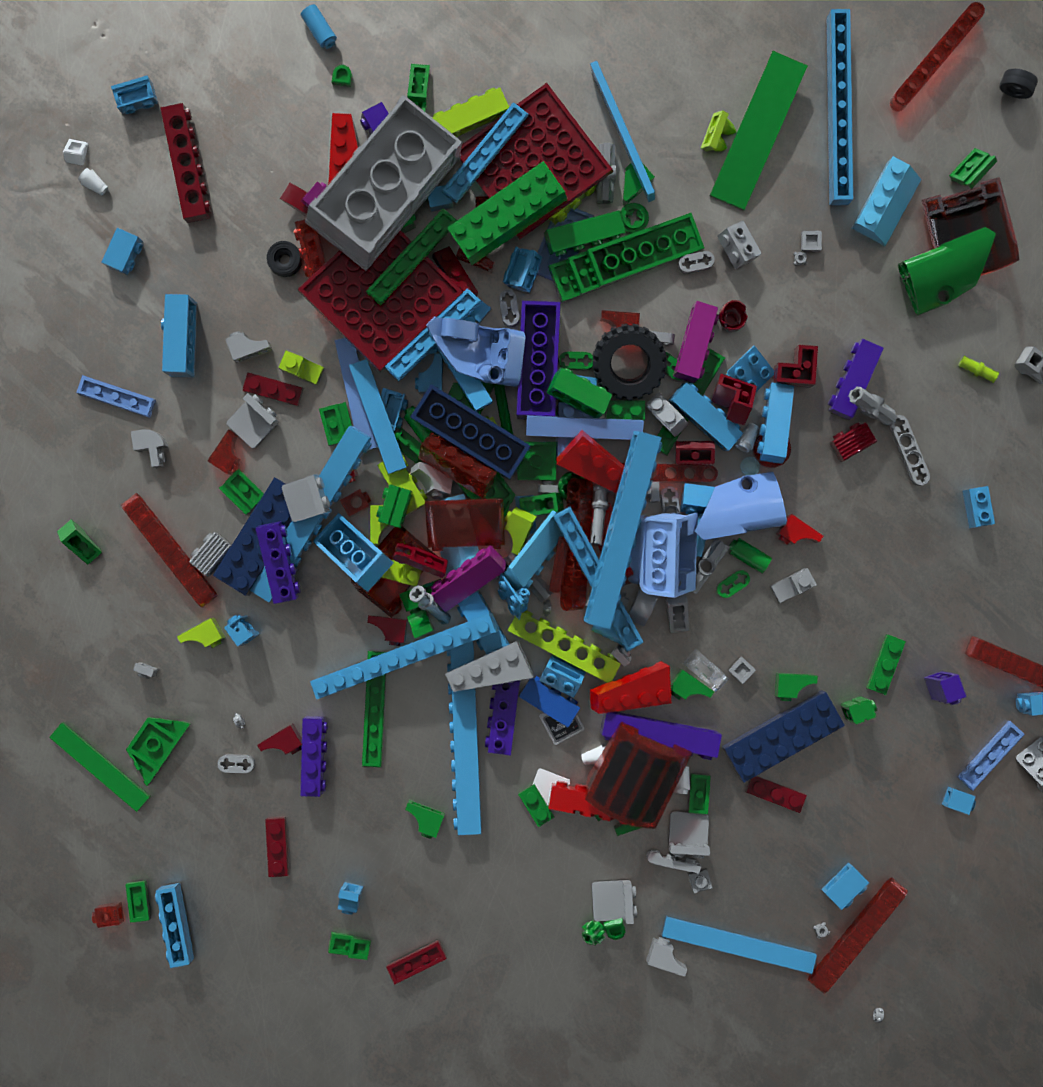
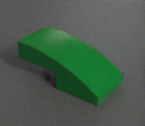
M331 932L328 953L367 960L371 940Z

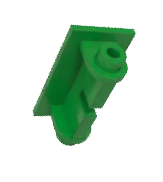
M403 428L395 433L401 452L415 464L423 462L428 454L431 453L429 449Z

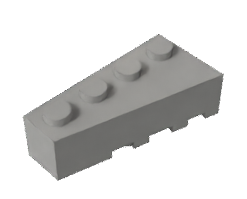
M519 641L506 645L445 674L453 692L534 677Z

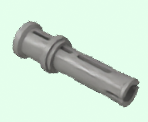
M594 486L595 497L594 502H592L594 516L590 544L602 546L605 514L609 508L608 493L611 491L602 486Z
M416 586L410 591L409 597L411 601L418 603L420 609L427 610L443 625L444 623H449L451 619L450 614L445 612L434 601V597L431 594L426 593L424 587Z

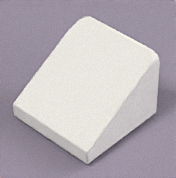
M69 139L63 151L65 162L83 165L88 143Z

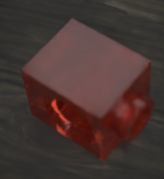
M361 489L340 500L350 518L370 508L369 502L372 501L367 491L363 493ZM357 497L361 498L362 505L354 508L352 505L353 500Z

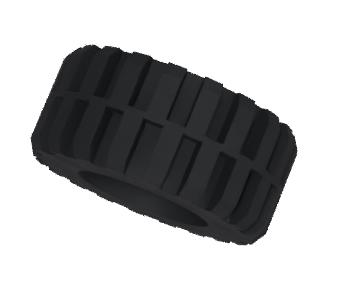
M621 324V327L616 328L615 326L611 328L610 332H605L602 335V339L597 342L596 349L593 351L592 362L598 384L620 400L622 398H626V401H632V398H638L639 400L645 394H652L653 389L661 385L660 381L665 377V369L667 368L665 349L654 332L652 333L648 328L640 327L638 324ZM622 346H639L647 355V368L636 378H621L612 369V356Z

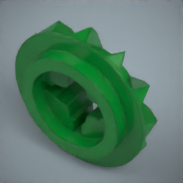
M629 203L620 210L623 225L627 232L635 233L646 228L649 222V214L643 205ZM636 211V218L639 219V221H635L633 225H631V219H629L628 217H632V215Z

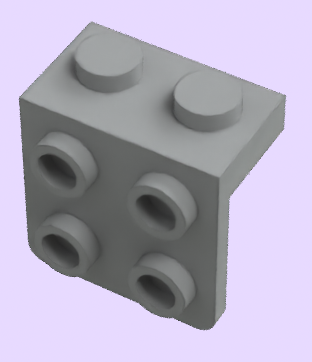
M247 393L243 397V400L246 402L227 421V426L251 448H255L279 421L275 418L277 414L268 407L266 410L261 405L263 401L256 394L251 396Z
M318 474L307 476L282 486L284 498L293 522L330 512V502L324 494V483Z
M1041 736L1018 754L1016 760L1037 782V788L1043 793V736Z
M672 811L670 813L668 850L673 856L685 857V854L693 855L694 858H704V855L710 856V847L708 846L709 815L683 811Z
M630 880L592 883L593 917L595 921H612L623 918L626 924H634V918H637V908L633 906L632 898H636L635 886H632Z

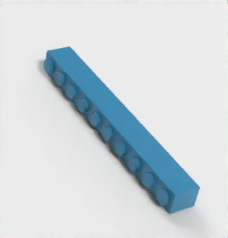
M831 9L826 18L829 205H849L853 200L850 9Z
M354 426L347 428L319 475L323 480L324 494L329 499L330 507L333 502L336 503L340 499L342 487L349 484L352 478L350 476L353 469L357 470L362 462L360 457L363 453H367L372 445L370 443L372 438ZM330 507V512L297 522L291 521L288 526V536L285 539L286 543L291 546L292 555L290 560L291 563L295 564L296 568L303 559L301 558L304 551L307 552L312 545L311 538L321 530L322 525L320 524L324 518L327 519L332 512ZM264 566L250 591L270 603L273 600Z
M640 431L633 432L583 620L588 624L610 629L611 625L615 623L616 606L621 601V587L626 582V568H629L631 564V549H634L636 545L635 534L641 526L642 520L640 516L646 507V493L649 492L652 485L650 480L651 474L657 466L655 459L662 447L661 437Z
M489 613L310 681L317 700L498 632L499 628L493 613Z
M474 641L447 650V656L451 658V664H447V672L474 660ZM448 683V694L452 695V702H449V714H453V722H450V733H454V741H450L451 753L454 752L455 760H451V770L455 772V779L452 780V791H456V799H453V811L457 810V818H454V830H458V835L481 834L476 688L453 692L450 683Z

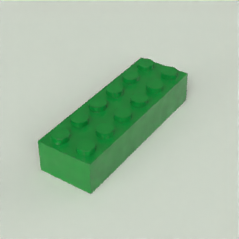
M543 161L447 227L468 261L473 265L565 202L567 196L562 186Z

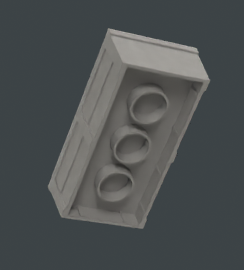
M402 95L392 111L364 144L357 148L353 153V157L320 196L312 201L308 208L305 223L367 271L461 158L462 142L406 96Z

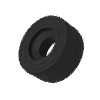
M1008 69L1003 74L999 88L1008 96L1027 99L1033 96L1038 78L1026 70Z
M278 241L267 252V264L278 276H293L302 266L301 252L296 245L289 241ZM283 254H287L290 257L289 262L286 264H282L279 261L280 256Z

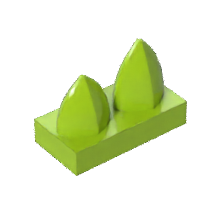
M723 110L713 113L701 146L702 150L707 152L727 149L721 134L731 135L737 133L733 123L728 119L729 113Z

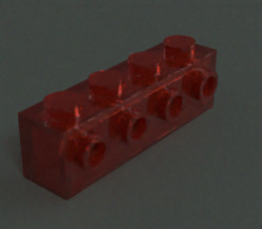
M304 219L295 222L296 229H294L296 240L300 241L301 247L298 249L301 259H304L306 266H303L305 276L310 278L327 261L320 234L306 224Z
M431 432L421 444L418 455L420 460L481 498L493 486L497 472L477 461L473 456L464 453L458 447L448 443L442 437Z

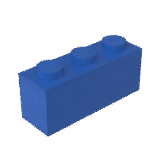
M538 676L529 678L519 697L561 724L569 727L580 709L577 706L578 701L570 696L567 699L561 696V691L553 687L551 689L539 681L540 677Z

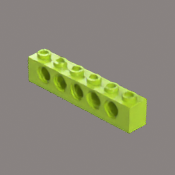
M528 610L521 613L520 620L515 615L508 629L509 632L607 683L615 677L621 663L617 662L618 660L612 654L608 653L606 656L600 653L601 648L593 644L590 647L583 644L585 640L576 635L573 638L566 635L568 631L558 626L556 629L550 627L551 622L541 617L539 620L533 618V613ZM528 622H534L536 624L535 632H527L525 625ZM545 631L553 633V639L549 642L544 641L542 638ZM562 640L570 642V648L566 651L561 650L559 647ZM579 649L587 651L585 659L577 658L576 654ZM596 658H603L604 666L602 668L594 666Z

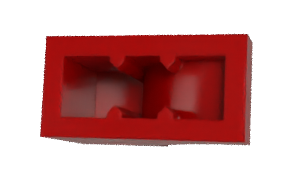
M793 514L788 515L787 525L781 526L776 533L780 536L779 540L786 545H789V543L791 545L795 544L800 539H808L818 543L824 537Z

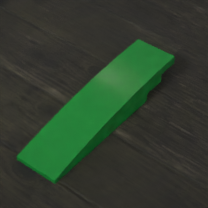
M772 51L710 193L711 197L743 211L745 210L808 65Z
M691 212L587 249L585 252L549 265L548 269L562 303L672 262L685 255L695 253L705 247Z

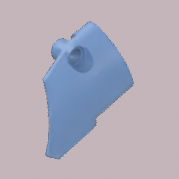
M433 317L426 325L436 345L457 372L479 379L484 383L516 387L519 384L525 346V333L523 331L508 328H490L480 326L479 323L439 317Z
M774 472L746 475L716 486L694 532L703 540L787 525L784 502ZM743 480L749 481L750 487L748 490L742 487Z

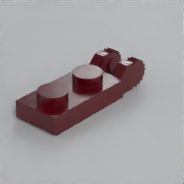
M404 543L396 545L395 550L397 552L393 556V560L400 564L407 563V565L440 578L445 576L448 564L447 559Z

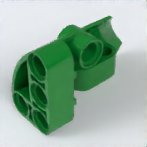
M984 227L898 264L900 276L916 315H921L944 306L977 285L996 235L995 232ZM940 292H943L946 296L944 302L938 298Z

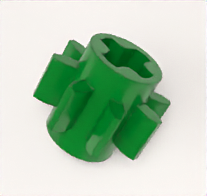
M591 920L582 927L584 930L582 938L587 944L595 946L605 939L603 936L605 928L600 922Z

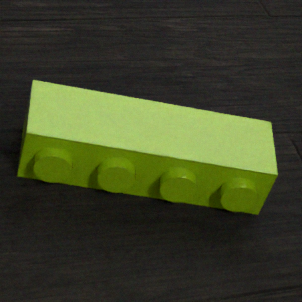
M500 87L497 89L491 88L479 97L475 95L469 98L468 102L463 104L457 103L451 106L450 110L435 113L432 118L457 138L495 121L507 111L509 105Z

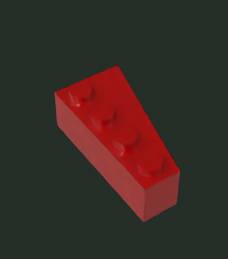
M565 781L552 783L548 809L572 814L580 811L579 814L586 817H594L596 814L605 821H611L614 818L620 819V824L627 825L630 807L629 797L623 791L614 790L611 793L606 792V789L601 787H595L594 790L587 789V786L583 784L569 786L568 782Z

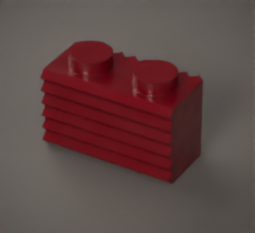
M857 422L849 427V432L844 434L841 431L833 436L834 440L830 444L841 462L877 442L866 422L862 424Z
M676 441V464L680 463L682 465L684 463L686 465L688 463L690 465L692 463L694 465L696 463L698 465L700 463L701 465H713L715 463L714 441Z

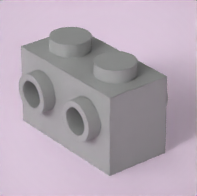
M744 221L726 228L717 236L735 269L752 262L762 254Z

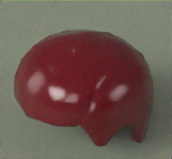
M739 300L729 301L719 311L720 324L728 331L741 329L748 319L746 305Z

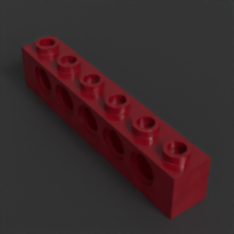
M183 103L160 107L183 219L187 223L210 219L209 212H211V206L205 198L207 187L201 179L204 173L202 165L198 164L197 157H200L197 145H194L193 139L196 138L194 128L190 126V120H192L190 109H187ZM183 123L181 129H175L177 124ZM187 141V145L184 148H179L181 142ZM191 160L190 165L183 166L184 161ZM190 178H195L193 184L187 185V181ZM193 197H199L196 203H191Z

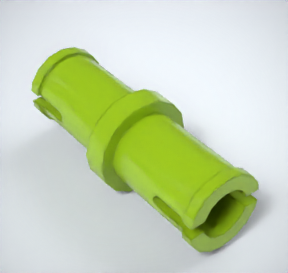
M965 355L958 365L974 373V376H980L992 383L996 381L999 375L998 371L985 366L983 362L978 363Z

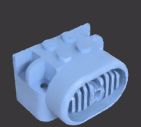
M660 513L653 516L641 515V526L635 534L636 545L634 549H631L630 567L632 568L633 575L628 580L633 584H640L641 590L650 595L675 598L696 590L697 534L694 531L698 525V514Z

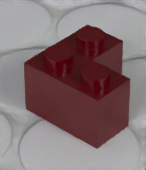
M798 345L794 351V364L778 362L774 366L773 382L796 387H813L816 384L818 346Z
M720 374L711 401L719 406L729 408L727 420L745 426L753 408L757 386Z

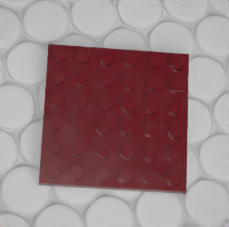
M548 83L542 85L517 104L528 113V117L476 180L487 197L491 198L543 161L564 189L567 200L518 233L516 236L519 240L613 173L612 167ZM502 115L462 144L460 158L462 163L467 160Z
M401 230L367 271L339 250L298 288V292L379 372L385 369V366L426 328V325L433 317L439 316L463 293L427 256L382 305L378 304L366 293V290L412 242Z

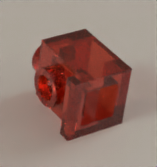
M122 902L99 905L94 909L95 912H92V922L97 924V928L117 926L124 921ZM104 914L108 916V920H105Z

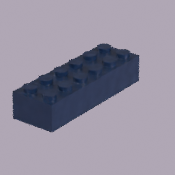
M432 384L410 416L415 422L509 480L512 479L531 448L526 442Z
M276 477L270 483L213 574L214 577L245 596H250L252 593L250 589L264 568L256 527L281 521L282 526L285 525L287 529L292 521L282 491V486L286 483Z
M821 690L728 742L722 748L738 777L745 783L845 725L828 694Z

